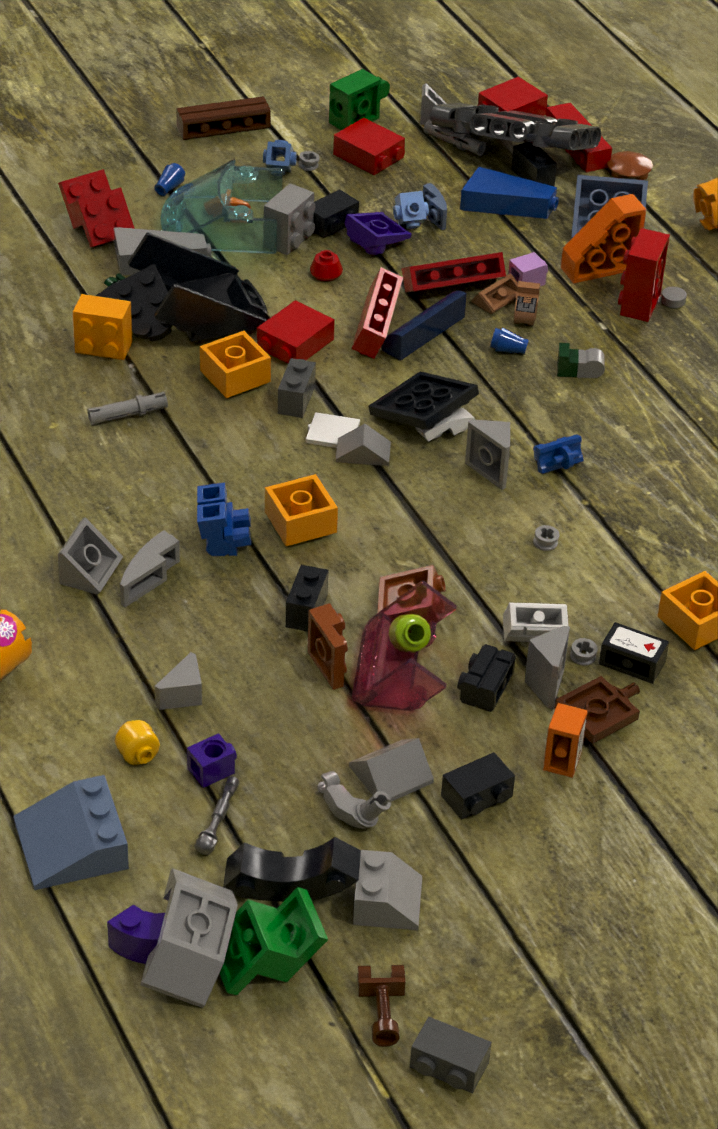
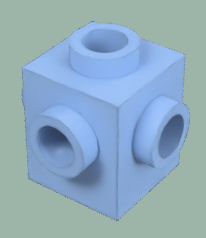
M423 191L399 193L395 197L393 215L394 219L398 220V225H406V229L418 228L427 219L426 216L429 215V208L427 202H424Z

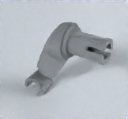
M334 771L322 774L321 778L324 781L319 782L317 786L318 791L324 793L323 798L334 816L356 828L366 829L376 825L378 816L391 806V803L388 802L391 800L390 797L383 791L376 792L367 801L353 797L343 785H340L339 776Z

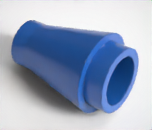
M176 163L165 166L157 184L154 186L155 191L159 195L165 196L169 191L183 183L185 177L184 169Z
M503 327L501 329L495 328L490 347L494 348L497 352L525 354L529 340Z

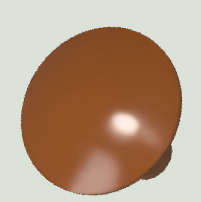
M632 151L614 153L611 155V160L607 162L608 168L612 171V177L622 179L628 177L645 180L648 178V173L653 167L652 161L647 156Z

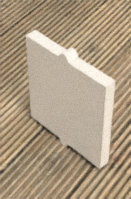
M315 412L312 423L308 425L306 443L337 448L338 438L359 427L360 419Z

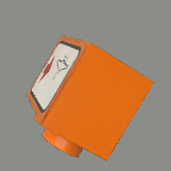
M561 703L557 704L548 728L544 771L573 778L582 754L588 710Z

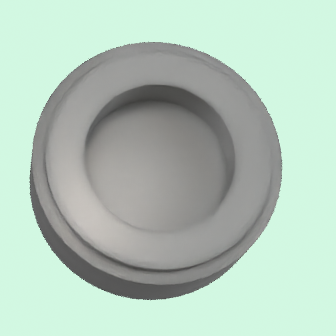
M667 287L662 291L661 301L667 307L680 308L686 303L687 293L679 287Z

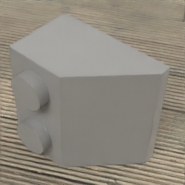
M361 850L359 880L356 882L353 925L418 930L422 875L392 852Z

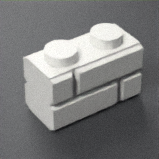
M509 603L503 613L505 641L529 642V639L559 627L568 626L566 604Z

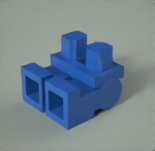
M225 482L197 486V523L201 539H206V551L211 556H225L227 554L229 556H237V547L251 545L249 509L234 510L232 502L227 503Z

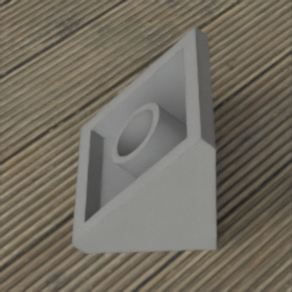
M469 421L465 464L500 489H505L510 452V422Z
M86 517L80 521L58 553L59 580L61 585L98 594L123 556Z
M562 626L529 639L525 683L545 706L550 709H554L555 699L557 698L565 669L569 626Z
M419 738L397 741L349 762V767L370 793L374 795L378 791H383L391 799L388 802H392L434 783V778Z

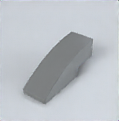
M163 530L138 551L126 568L120 582L121 605L123 607H127L167 581V570L180 562L179 540Z

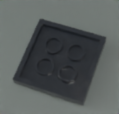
M420 371L368 406L370 415L384 420H392L403 425H411L422 430H428L479 395L478 385Z

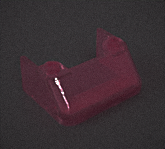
M422 580L374 615L367 622L362 633L352 699L366 707L413 711L420 709L429 699L444 690L447 684L417 662L418 651L403 652L392 645L389 639V627L398 616L405 614L420 615L430 626L431 636L426 646L429 647L436 638V624L457 609V605Z

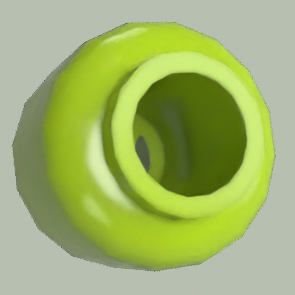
M405 614L398 616L389 627L390 642L396 649L403 652L420 651L427 646L430 640V626L420 615Z

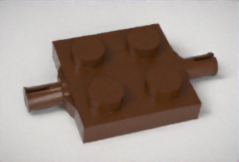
M600 676L555 699L554 708L556 709L557 704L561 703L588 710L584 736L593 744L639 719L640 711L630 703L629 698L639 694L640 689L635 682L620 689L611 685Z

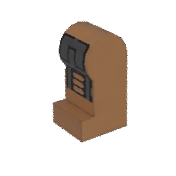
M518 281L514 323H525L534 326L540 283Z

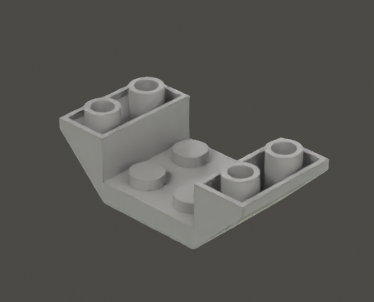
M172 868L163 899L168 900V905L158 943L148 955L140 985L203 1008L223 966L238 904L233 891Z

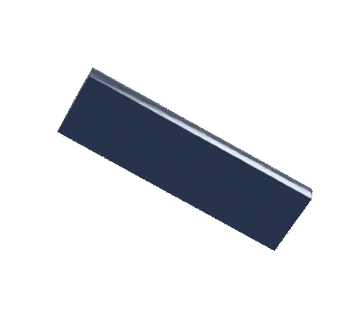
M454 291L388 334L381 346V350L400 361L465 318L467 293Z

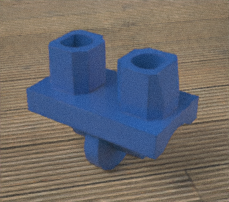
M576 434L570 437L559 438L557 441L534 446V459L537 461L538 472L543 474L559 468L570 469L574 464L584 461L581 452V436Z

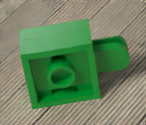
M364 69L331 83L329 123L343 130L362 118L372 122L379 119L380 100L388 96L390 84Z

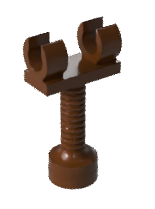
M370 965L358 966L359 997L376 996L378 1021L374 1022L371 1028L372 1040L378 1046H392L400 1039L398 1023L391 1019L389 996H405L404 965H391L392 972L390 978H371Z

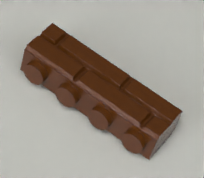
M264 96L176 109L177 128L183 140L271 127V111Z

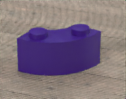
M135 905L130 906L107 921L109 948L126 959L146 964L148 955L158 943L165 913H151L143 911Z

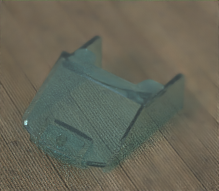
M235 158L175 190L163 205L161 211V231L204 234L206 244L210 243L211 251L275 254L277 251V220L253 218V211L245 205L231 206L232 197L243 201L269 202L282 191L283 170L281 168L252 167L249 165L236 166Z

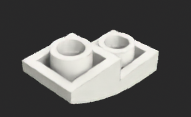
M458 408L452 415L436 423L433 428L422 430L416 427V429L429 442L441 436L447 429L453 435L467 430L468 422L475 420V418L464 408Z

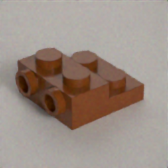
M434 565L380 577L377 611L380 623L393 622L398 616L405 614L420 615L428 623L439 620L440 612L445 611L444 599L440 594L446 591L443 576L437 574Z
M329 603L309 610L308 654L331 688L335 690L344 687V674L347 672L345 652L348 651V646L345 638L342 636L343 630H345L344 619L340 613H336Z

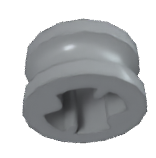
M303 151L300 153L298 163L300 169L313 171L318 168L320 157L317 153L313 151Z
M539 526L535 530L533 544L540 550H553L558 545L559 531L552 526Z
M586 638L575 640L571 647V660L582 666L592 664L596 659L597 645L592 640Z

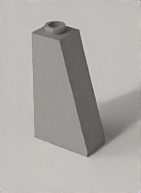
M114 228L115 252L121 275H133L139 272V270L129 267L128 261L147 232L211 257L210 243L206 244L204 234Z

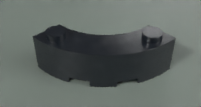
M333 837L323 845L304 850L303 856L284 857L282 852L261 849L244 842L227 858L223 888L233 891V893L241 898L284 902L297 887L308 891L312 901L342 892L359 880L361 850Z

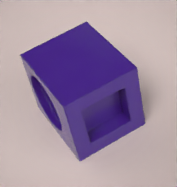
M219 733L187 747V769L203 788L235 774V760L237 759L235 748L231 743H226Z

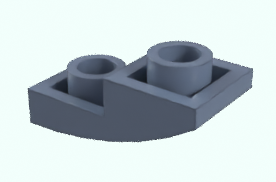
M432 183L423 185L424 202H427L429 208L428 219L441 230H445L447 219L446 201Z

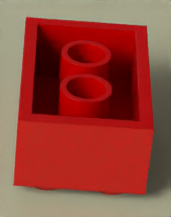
M641 228L637 237L633 236L630 250H626L623 258L626 270L622 273L620 285H624V288L621 290L618 298V305H621V316L649 322L662 294L670 234Z

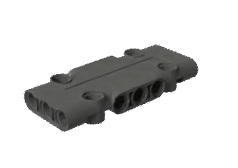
M465 103L439 104L432 108L430 114L432 125L452 128L453 131L460 133H474L514 142H529L536 147L581 150L597 147L601 139V129L596 126L577 124L578 121L570 119H555L553 117L519 111L498 112L499 107L490 105L476 106Z

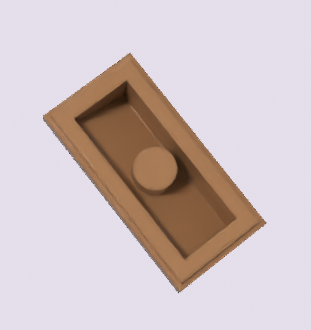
M510 273L479 292L471 301L483 310L493 314L516 299L518 282Z

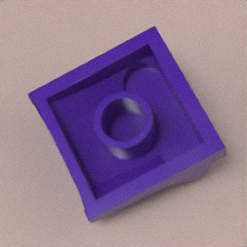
M383 212L347 214L345 220L347 235L350 237V240L362 246L365 252L370 255L384 253L387 245L410 239L412 236L410 232L406 231Z

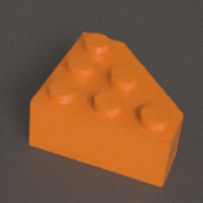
M634 194L611 198L563 247L561 269L573 284L621 274L626 270V265L623 264L624 254L626 250H630L633 236L637 237L640 229L644 228L646 208Z

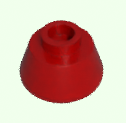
M323 250L316 254L310 265V273L317 280L324 282L336 280L343 272L338 256L330 250Z

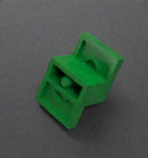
M297 887L278 908L248 899L236 911L225 960L220 970V976L227 993L238 995L257 974L288 982L328 941V937L306 889Z

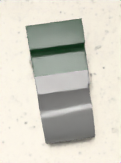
M559 342L557 377L598 378L604 374L605 356L603 351L597 348H590L588 350L570 349V343Z

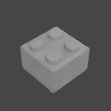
M289 184L264 205L263 246L288 255L313 234L315 229L314 192Z

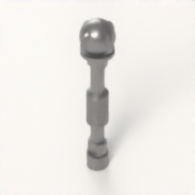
M231 776L227 779L222 799L218 800L211 815L212 821L209 828L202 831L196 840L195 849L200 854L209 855L215 849L218 841L216 829L219 822L223 821L230 806L229 800L239 785V780L236 777Z

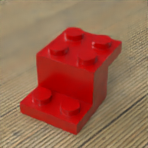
M104 169L58 183L73 229L83 226L90 248L114 241V228L135 229L121 187L113 190L110 189Z

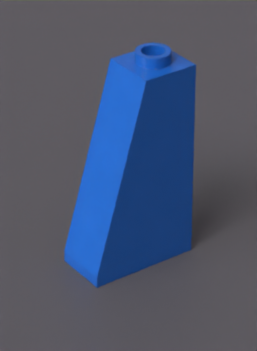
M478 167L461 190L460 210L547 219L552 211H556L559 198L556 197L557 187Z

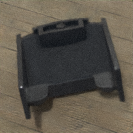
M149 232L145 234L128 261L129 267L139 271L155 264L168 293L154 316L157 320L171 324L178 330L186 332L191 342L231 335L241 331L257 330V327L267 320L265 318L268 315V311L261 295L248 279L243 281L237 276L239 270L234 266Z

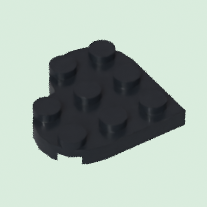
M155 264L110 285L96 295L131 301L132 332L137 338L149 339L154 342L165 338L172 332L171 328L173 325L157 320L154 316L168 293Z

